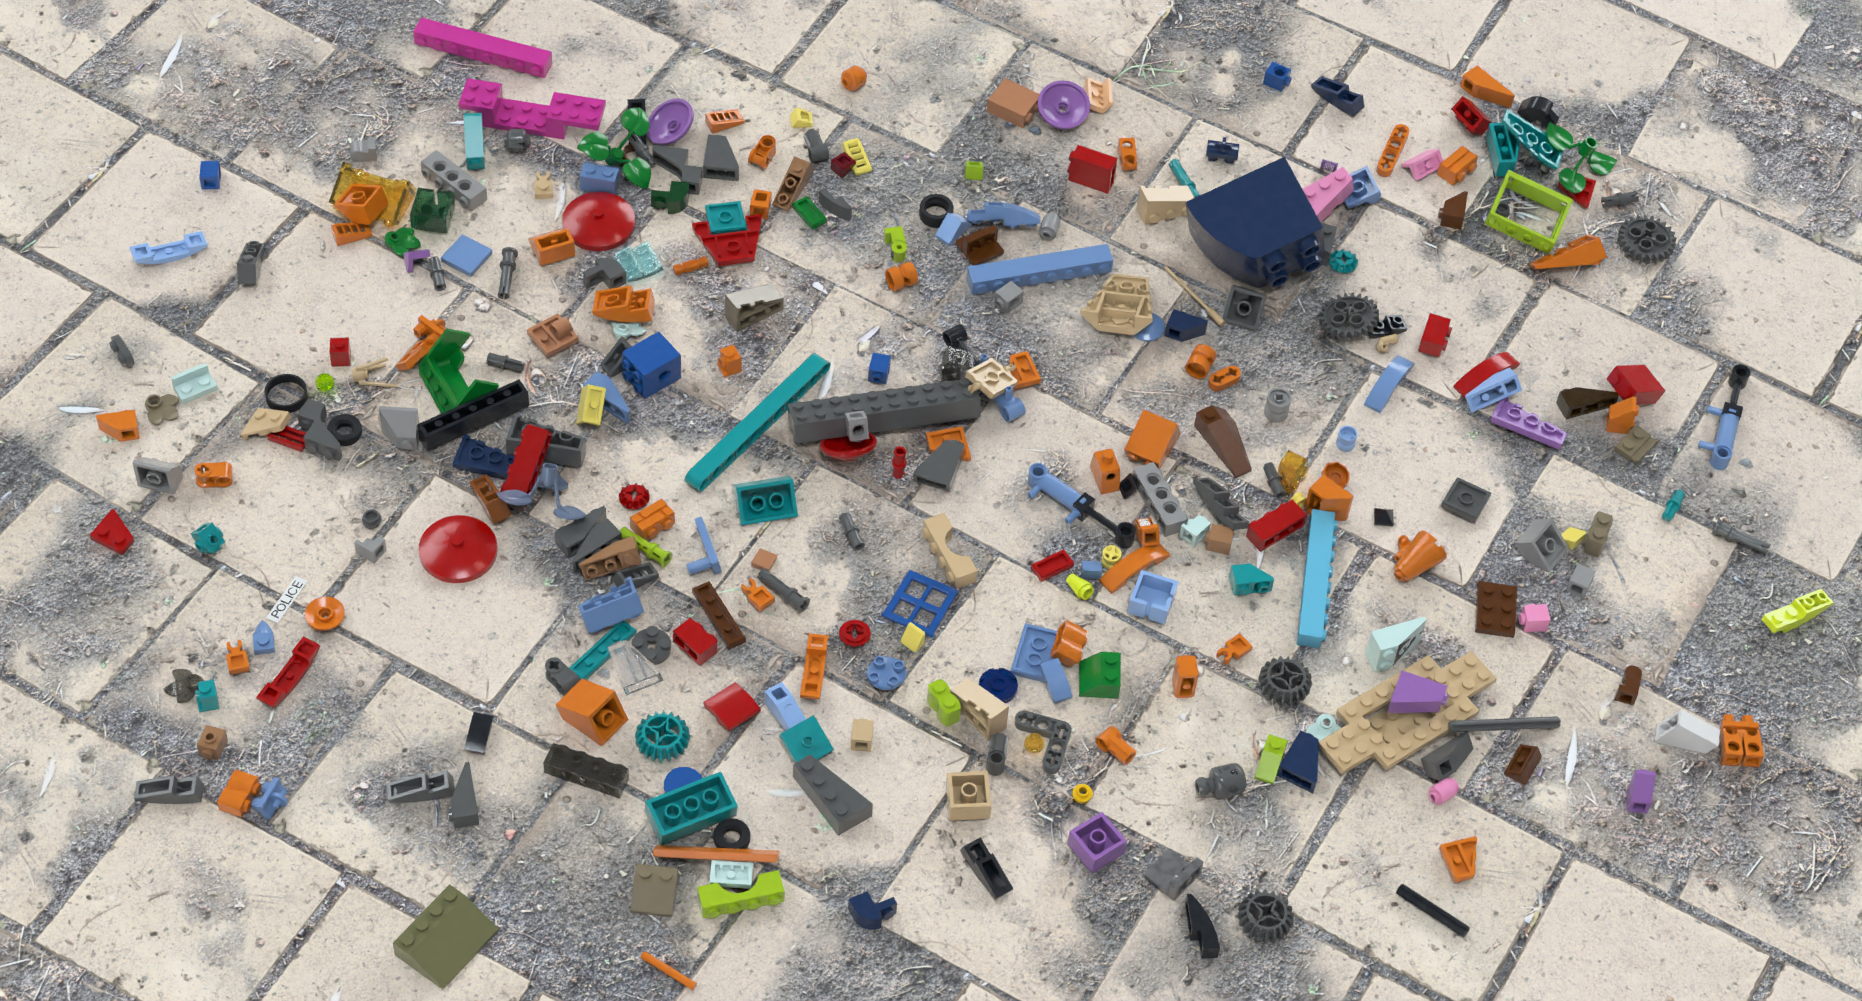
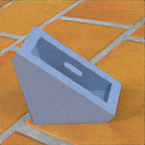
M947 213L935 237L950 246L972 226V223L959 214Z

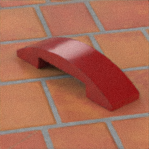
M1508 352L1496 354L1472 368L1454 384L1453 388L1465 398L1466 394L1492 375L1507 368L1513 370L1520 363Z
M303 636L292 650L293 656L273 682H267L256 699L272 708L280 704L304 677L314 661L320 645Z

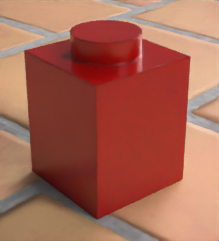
M349 337L330 338L329 353L332 367L351 366Z

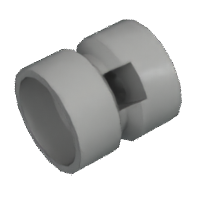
M1274 388L1268 392L1264 414L1271 422H1283L1288 417L1292 398L1286 389Z

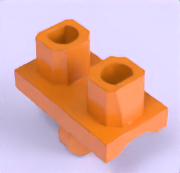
M421 315L418 317L419 324L413 328L414 335L419 339L424 335H427V338L437 336L439 339L446 330V322L441 318L430 321Z

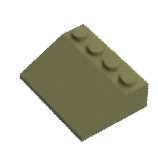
M449 884L393 942L394 954L443 990L494 937L499 928L463 893Z

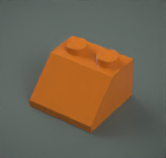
M352 183L334 203V207L356 224L371 225L389 203L382 186Z

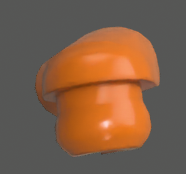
M1406 535L1398 538L1399 551L1394 555V559L1397 562L1411 543Z

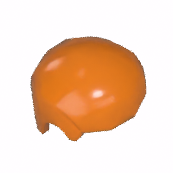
M1338 461L1334 463L1328 462L1321 472V477L1325 475L1341 488H1345L1350 481V472L1346 466Z

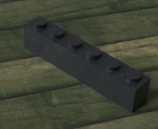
M520 379L417 424L419 439L427 451L432 450L464 434H468L528 407V391Z

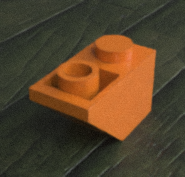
M1636 397L1610 405L1606 416L1607 432L1628 434L1630 428L1634 427L1635 416H1638L1639 413Z
M135 409L96 415L99 430L122 442L140 439Z

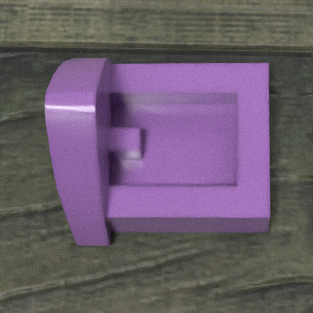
M429 249L403 253L407 273L413 272V259L431 257Z

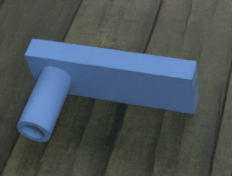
M702 516L695 518V523L708 557L686 564L689 574L692 575L709 568L713 569L714 574L721 573L722 570Z

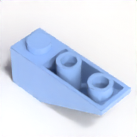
M782 682L765 691V705L785 730L806 720L793 695Z

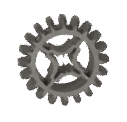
M1280 655L1278 660L1273 657L1271 662L1267 661L1265 666L1261 668L1258 677L1262 695L1267 694V700L1273 699L1274 704L1281 702V706L1284 703L1291 706L1293 702L1298 705L1300 700L1304 701L1306 696H1308L1312 686V676L1309 673L1308 667H1304L1303 662L1297 663V658L1290 660L1289 656L1283 659Z
M1258 889L1255 891V894L1250 892L1247 898H1243L1242 904L1238 908L1237 918L1239 919V926L1243 927V933L1249 932V939L1255 936L1257 942L1260 939H1264L1265 944L1269 939L1273 943L1277 938L1282 940L1284 935H1287L1292 928L1294 919L1292 906L1288 905V899L1282 900V894L1276 896L1274 890L1271 893H1268L1266 889L1263 890V893ZM1250 913L1253 914V917L1257 920V922H1255L1252 919Z

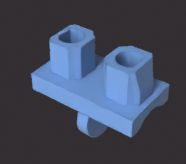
M274 777L272 782H264L261 787L262 798H254L251 803L255 811L260 812L265 819L269 820L279 806L285 807L289 802L285 797L288 790L281 784L280 778Z

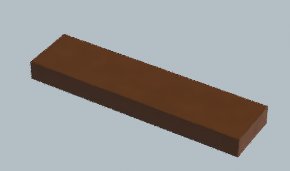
M710 581L692 588L693 595L727 649L730 650L746 643L745 636Z

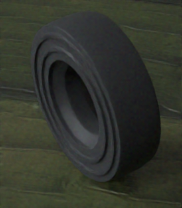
M350 414L335 416L329 421L327 429L337 439L340 446L352 445L362 435V426L359 419ZM344 425L352 428V431L346 435H341L337 432L338 428Z
M725 819L715 827L713 833L714 844L717 848L746 849L750 843V830L739 819ZM731 830L738 832L740 835L739 840L734 843L727 842L724 839L726 832Z

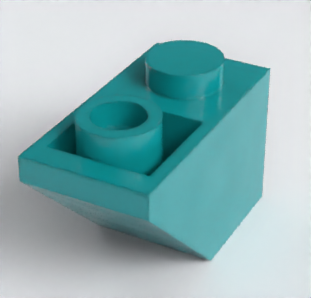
M1250 563L1231 565L1229 579L1234 595L1272 591L1274 578Z

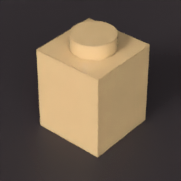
M853 719L851 750L871 752L874 721Z

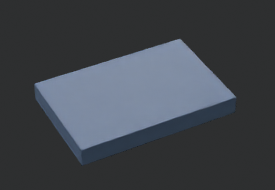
M1025 623L1010 674L1047 683L1039 666L1040 663L1054 659L1050 657L1057 631Z

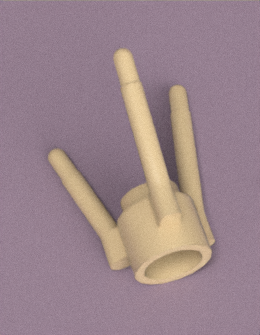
M387 357L352 368L353 381L359 382V386L398 387L397 384L365 381V379L369 378L368 371L386 367V364L383 362L388 361Z

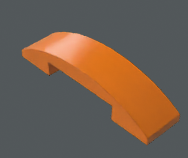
M1161 544L1141 547L1117 562L1099 579V582L1113 594L1125 586L1127 580L1141 572V570L1152 564L1158 565L1169 558L1171 554Z
M811 633L808 635L800 698L820 700L828 635Z

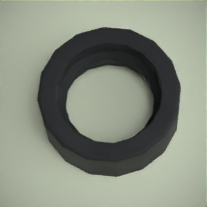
M930 194L924 197L920 203V220L929 227L939 228L947 213H953L954 206L948 197L942 194ZM938 206L944 208L947 212L936 216L928 213L926 209Z

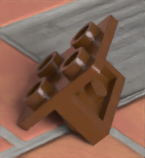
M995 225L982 228L957 239L955 242L973 266L980 265L1004 254V249L997 242L998 229Z

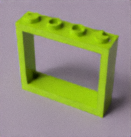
M1508 170L1484 224L1549 254L1556 243L1573 199ZM1505 188L1560 213L1550 238L1495 213Z

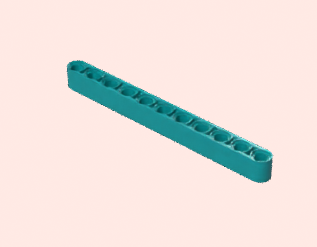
M816 353L810 355L687 472L684 479L685 482L700 492L704 491L788 411V404L797 402L829 371L831 363Z

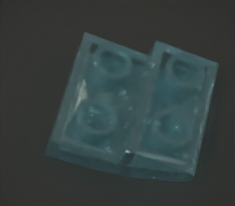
M648 241L633 249L628 246L614 254L617 262L625 269L628 282L642 280L664 270Z

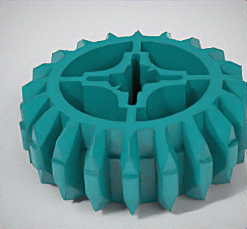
M663 710L662 714H658L655 711L654 716L648 714L647 719L641 720V724L637 726L635 739L640 753H644L646 758L651 756L652 761L657 758L662 763L663 759H667L670 762L671 757L677 759L679 757L678 754L685 752L690 740V734L685 720H681L679 715L674 717L672 712L667 715Z

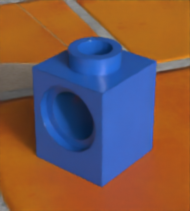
M1272 61L1265 72L1263 84L1282 92L1285 86L1288 87L1291 83V69Z
M201 161L199 175L201 189H220L221 168L219 161Z
M872 353L868 381L881 384L887 383L891 365L890 355Z

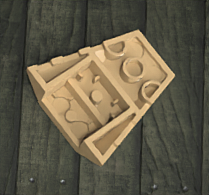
M1112 274L1102 285V289L1095 293L1093 300L1090 299L1087 302L1086 308L1083 307L1080 310V314L1098 331L1128 335L1137 334L1153 322L1149 277Z

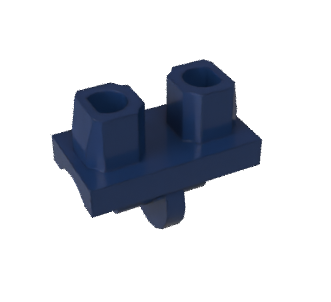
M1223 137L1222 142L1208 140L1206 156H1208L1209 161H1216L1218 158L1225 159L1226 163L1233 164L1238 159L1239 144L1226 142V137Z

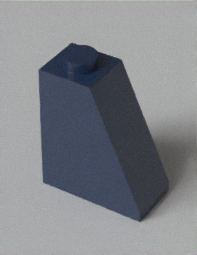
M1300 730L1280 763L1277 776L1313 794L1318 779L1319 739L1310 733Z

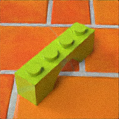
M779 870L758 874L755 885L750 890L742 893L728 892L718 883L697 887V898L703 918H716L722 914H735L742 910H755L761 906L778 905L784 902L785 896Z

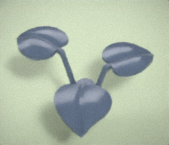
M544 463L542 465L541 475H538L536 483L529 494L519 490H507L496 493L499 498L509 504L528 505L532 502L530 498L533 497L538 486L555 490L557 509H554L553 512L555 516L565 520H577L587 517L584 512L576 507L562 506L560 504L558 490L567 489L568 483L557 471L558 466L552 463Z

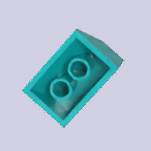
M791 476L733 484L741 525L798 516L794 482Z

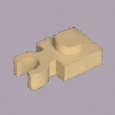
M537 171V181H534L535 199L553 198L550 172L546 171V176H540V172Z

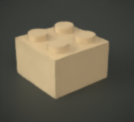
M988 771L947 773L946 792L949 821L990 819L991 796Z

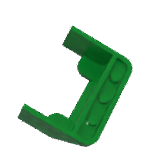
M446 328L419 364V374L441 413L494 391L499 387L498 383L477 379L468 387L458 370L464 362V354L461 347L471 336L469 332Z

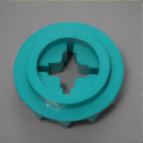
M1342 248L1341 251L1335 250L1334 253H1331L1329 264L1337 272L1350 273L1356 269L1358 259H1356V254H1351L1350 250L1344 251Z

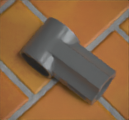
M814 128L807 130L803 138L808 148L810 162L829 159L828 147L826 144H823L819 132L814 130Z
M1003 733L991 735L986 770L994 776L1002 774L1005 767L1009 737Z

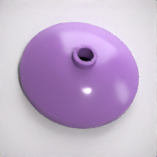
M1064 80L1055 81L1048 84L1041 91L1038 98V111L1043 120L1049 125L1058 129H1072L1081 125L1086 120L1090 111V100L1084 89L1076 83Z
M679 98L670 99L660 104L649 117L648 138L653 143L662 146L679 141L687 134L693 123L694 111L692 106L686 100Z

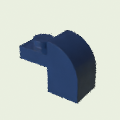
M867 891L848 900V910L860 927L876 930L881 928L882 919H890L896 914L897 902L894 897L874 904Z

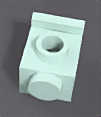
M1198 515L1194 519H1190L1186 525L1184 523L1181 525L1179 537L1192 547H1195L1205 538L1206 531H1209L1211 523L1205 517Z

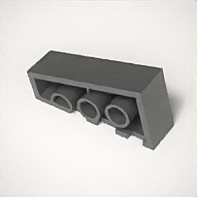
M515 413L506 438L507 455H514L516 447L520 445L522 440V430L527 427V424L548 430L553 434L544 462L582 467L586 455V441L584 437L564 430L561 432L557 431L553 426L537 424L536 420L531 418L526 420L522 418V415Z
M808 755L793 764V778L837 835L872 817L873 803L812 755Z

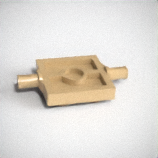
M991 358L968 370L965 376L973 383L968 386L969 392L974 393L979 389L992 400L1005 393L1007 386L1016 387L1018 380L1010 373L1016 369L1015 364L1010 363L1007 366H1002Z

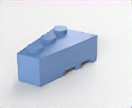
M631 577L626 578V583L619 587L615 585L610 587L609 593L603 596L598 594L578 605L588 633L600 632L605 627L618 625L623 620L636 618L641 613H644Z

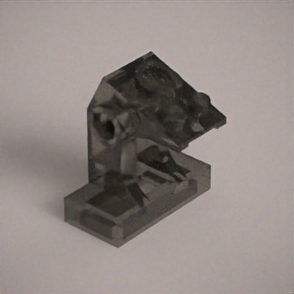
M949 346L943 352L941 382L960 380V369L973 368L974 353Z

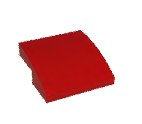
M736 682L703 702L705 709L716 716L717 722L728 731L761 711V708L754 699Z

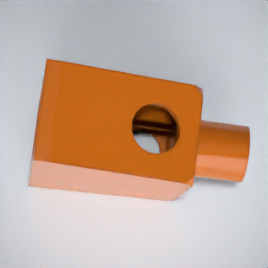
M1105 449L1094 452L1090 468L1101 495L1119 491L1120 467L1113 450Z

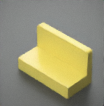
M590 384L582 387L576 424L600 425L606 388Z

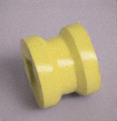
M1109 545L1103 549L1101 564L1108 570L1121 560L1122 552L1117 546Z

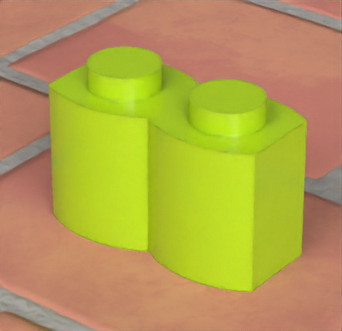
M942 679L928 684L927 701L929 706L937 712L940 722L946 727L959 722L961 705L959 700L950 693L948 684Z

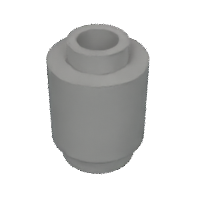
M1050 212L1043 217L1039 234L1044 239H1054L1060 226L1059 216Z

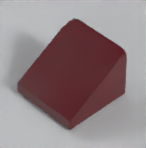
M843 152L831 160V170L843 178L855 166L856 161Z

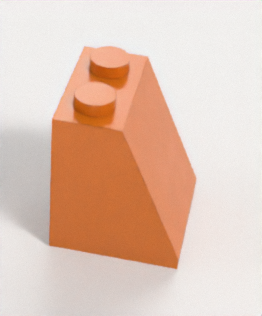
M1143 409L1124 448L1127 457L1133 461H1143L1144 465L1154 462L1157 468H1161L1181 435L1177 423Z
M581 679L556 704L564 721L600 746H603L629 720L614 690L585 679Z

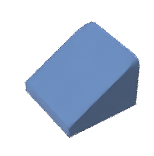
M1082 561V578L1100 579L1102 577L1101 562Z

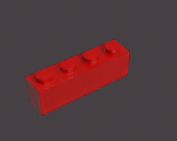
M527 424V427L522 430L521 443L515 449L514 462L508 468V478L502 484L500 492L519 490L529 494L532 491L553 437L550 431Z

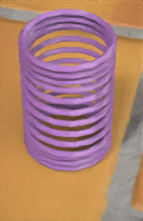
M1323 159L1320 169L1327 170L1328 168V171L1334 172L1337 170L1338 163Z

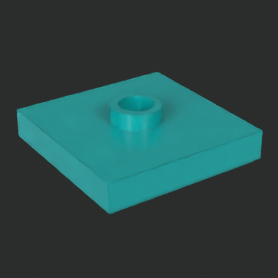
M741 201L705 205L711 235L746 231Z
M814 715L779 734L794 763L808 755H812L818 760L834 750Z

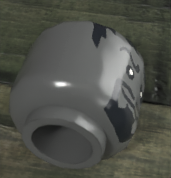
M509 129L504 137L505 147H508L510 152H525L527 146H530V135H527L525 129Z

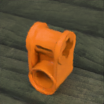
M771 135L762 136L755 148L751 150L748 163L757 164L765 170L776 154L775 138Z
M203 462L195 466L196 484L201 488L228 487L232 484V465L228 462Z

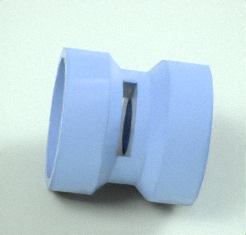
M1351 426L1340 428L1336 441V446L1339 450L1349 452L1354 449L1357 439L1356 429Z

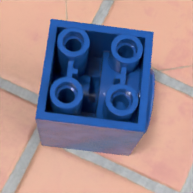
M659 331L622 352V376L626 382H630L635 392L644 399L681 379V354Z

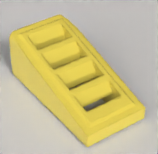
M859 138L843 142L842 152L857 160L852 168L855 176L872 172L871 165Z

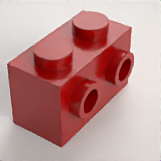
M1463 96L1451 108L1456 114L1455 118L1461 123H1465L1466 129L1473 135L1476 133L1482 136L1488 129L1489 123H1493L1471 100Z
M1430 313L1418 351L1440 357L1441 351H1445L1448 340L1445 339L1446 337L1450 338L1453 328L1449 326L1451 319Z
M691 617L673 630V642L699 666L717 653L718 641L716 637L706 632L699 622H695Z

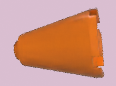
M1424 530L1419 531L1394 566V576L1399 581L1407 582L1442 563L1447 558L1442 545L1438 547L1435 544L1437 539Z

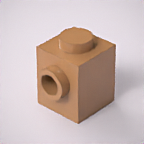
M1212 524L1211 531H1206L1204 542L1208 543L1206 550L1229 555L1234 530L1223 525Z
M206 725L197 743L199 756L208 760L214 759L219 761L228 742L226 730Z

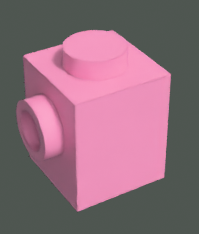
M1528 604L1523 606L1518 620L1519 624L1523 626L1524 632L1547 631L1550 623L1547 604Z

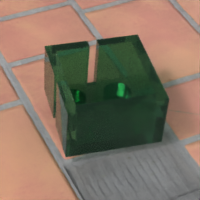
M418 187L410 212L411 229L447 234L455 209L454 192L438 190V205H436L434 189Z

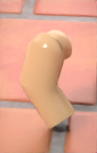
M1397 334L1381 337L1376 346L1377 350L1380 353L1387 352L1390 344L1398 343Z

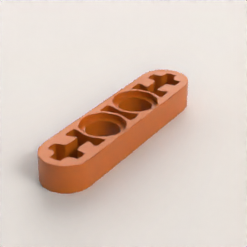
M1398 124L1394 127L1377 165L1376 172L1379 176L1389 177L1392 174L1408 139L1409 128L1406 125ZM1391 143H1398L1400 146L1395 147ZM1391 154L1395 158L1390 159L1386 155Z

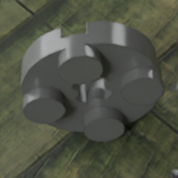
M649 626L647 629L639 631L632 639L633 656L637 661L646 665L647 663H653V665L663 663L671 653L670 637L656 626ZM649 644H655V649L652 647L648 649L647 647Z

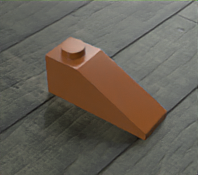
M487 474L469 482L493 524L502 522L511 516L506 502L498 497L496 493L499 490Z

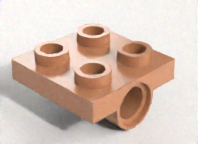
M558 313L527 329V335L547 358L579 342V338L573 331L568 318L565 316L562 318Z

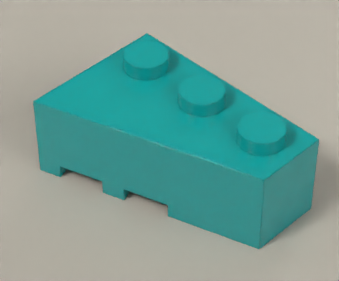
M1489 123L1486 141L1495 177L1505 176L1508 170L1514 172L1520 142L1503 123Z

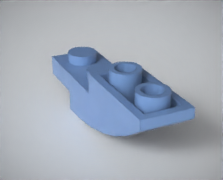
M985 202V209L968 210L967 221H972V223H982L983 220L999 222L1003 219L1004 226L1009 228H1017L1019 225L1025 224L1027 227H1034L1041 220L1040 215L1029 209L1003 202Z

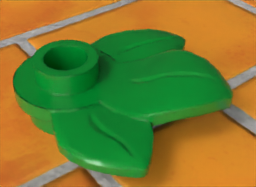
M403 227L399 228L396 232L390 231L386 233L384 238L386 245L392 248L394 253L404 257V252L421 247L420 241L413 236L414 230L411 228Z

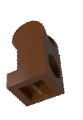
M1633 665L1626 667L1622 677L1623 685L1619 684L1615 701L1634 706L1642 677V671L1639 667Z

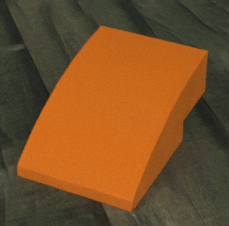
M632 285L596 291L592 313L595 316L619 322L652 321L655 304L652 289L633 291Z

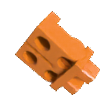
M1724 714L1719 728L1722 753L1720 758L1721 765L1739 766L1741 762V766L1760 767L1764 753L1758 730L1759 723L1754 722L1752 715H1744L1740 721H1734L1732 714Z

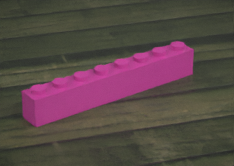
M422 17L413 31L414 44L542 78L546 77L553 64L551 51Z

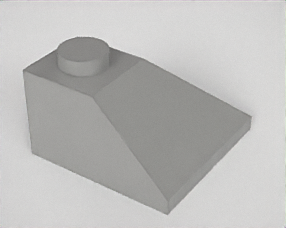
M379 406L382 433L398 449L418 450V408Z

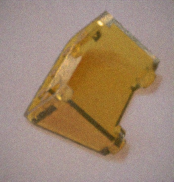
M343 162L329 203L334 206V203L352 183L382 186L389 204L378 215L376 220L382 221L386 226L394 227V225H399L414 199L417 189L410 181L401 179V182L397 179L394 181L364 172L360 168L352 169V164Z

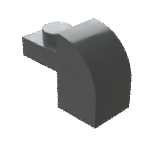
M599 258L595 260V267L583 272L584 285L588 289L600 282H604L609 289L618 288L627 283L626 271L614 259Z

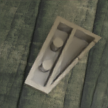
M772 283L725 294V318L736 332L784 309V297Z

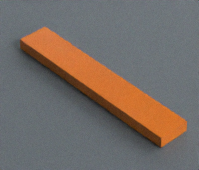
M656 845L653 849V856L776 863L780 857V851Z

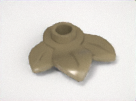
M156 394L148 396L145 401L148 419L156 425H159L163 419L167 421L177 419L179 413L174 405L178 403L179 398L171 394H166L162 397Z

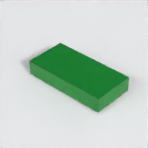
M808 196L792 203V208L811 230L827 223V218Z

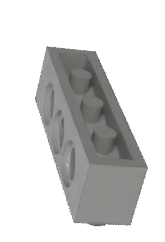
M434 151L421 161L422 175L433 181L438 188L446 191L451 198L459 201L463 207L473 211L487 200V188L439 151Z
M1154 462L1134 468L1132 475L1138 485V492L1164 537L1179 533L1181 525L1183 523L1187 524L1188 516L1185 511H1182L1178 498L1173 496L1169 483L1163 479L1161 469L1157 468Z

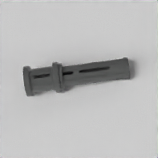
M513 247L502 249L503 259L500 262L502 272L498 292L500 299H503L504 294L505 299H508L510 296L512 272L516 269L515 258L518 256V251Z
M1719 518L1711 533L1723 536L1727 541L1734 540L1764 555L1767 554V549L1771 546L1770 543L1737 530L1735 525L1730 526L1721 522Z
M763 568L758 573L759 576L757 578L780 594L785 603L793 605L797 612L802 613L809 606L810 599L808 597H803L796 588L787 586L766 568Z

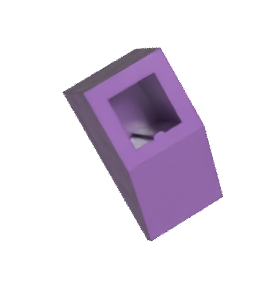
M1644 769L1635 770L1627 789V811L1648 813L1652 803L1656 772Z

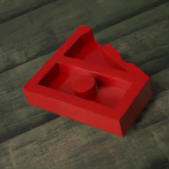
M1585 177V188L1577 194L1568 191L1559 181L1557 186L1559 190L1588 209L1596 180Z

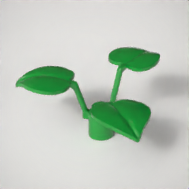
M631 108L626 110L621 116L623 127L630 132L618 147L611 149V146L607 145L608 139L604 134L592 132L580 141L577 149L596 161L605 160L611 166H615L617 163L619 165L626 163L622 167L625 177L636 186L647 189L651 178L649 164L641 158H635L632 162L630 159L622 160L623 151L621 148L633 133L639 137L645 135L650 125L649 118L643 109Z
M1551 122L1547 125L1546 137L1554 149L1564 151L1566 148L1573 149L1579 146L1578 152L1582 157L1574 170L1564 168L1558 175L1560 183L1568 191L1577 194L1585 188V177L1580 173H1576L1585 157L1587 163L1590 164V169L1602 176L1610 173L1616 164V159L1594 151L1598 146L1595 138L1588 136L1583 142L1579 140L1578 143L1573 144V137L1567 130Z

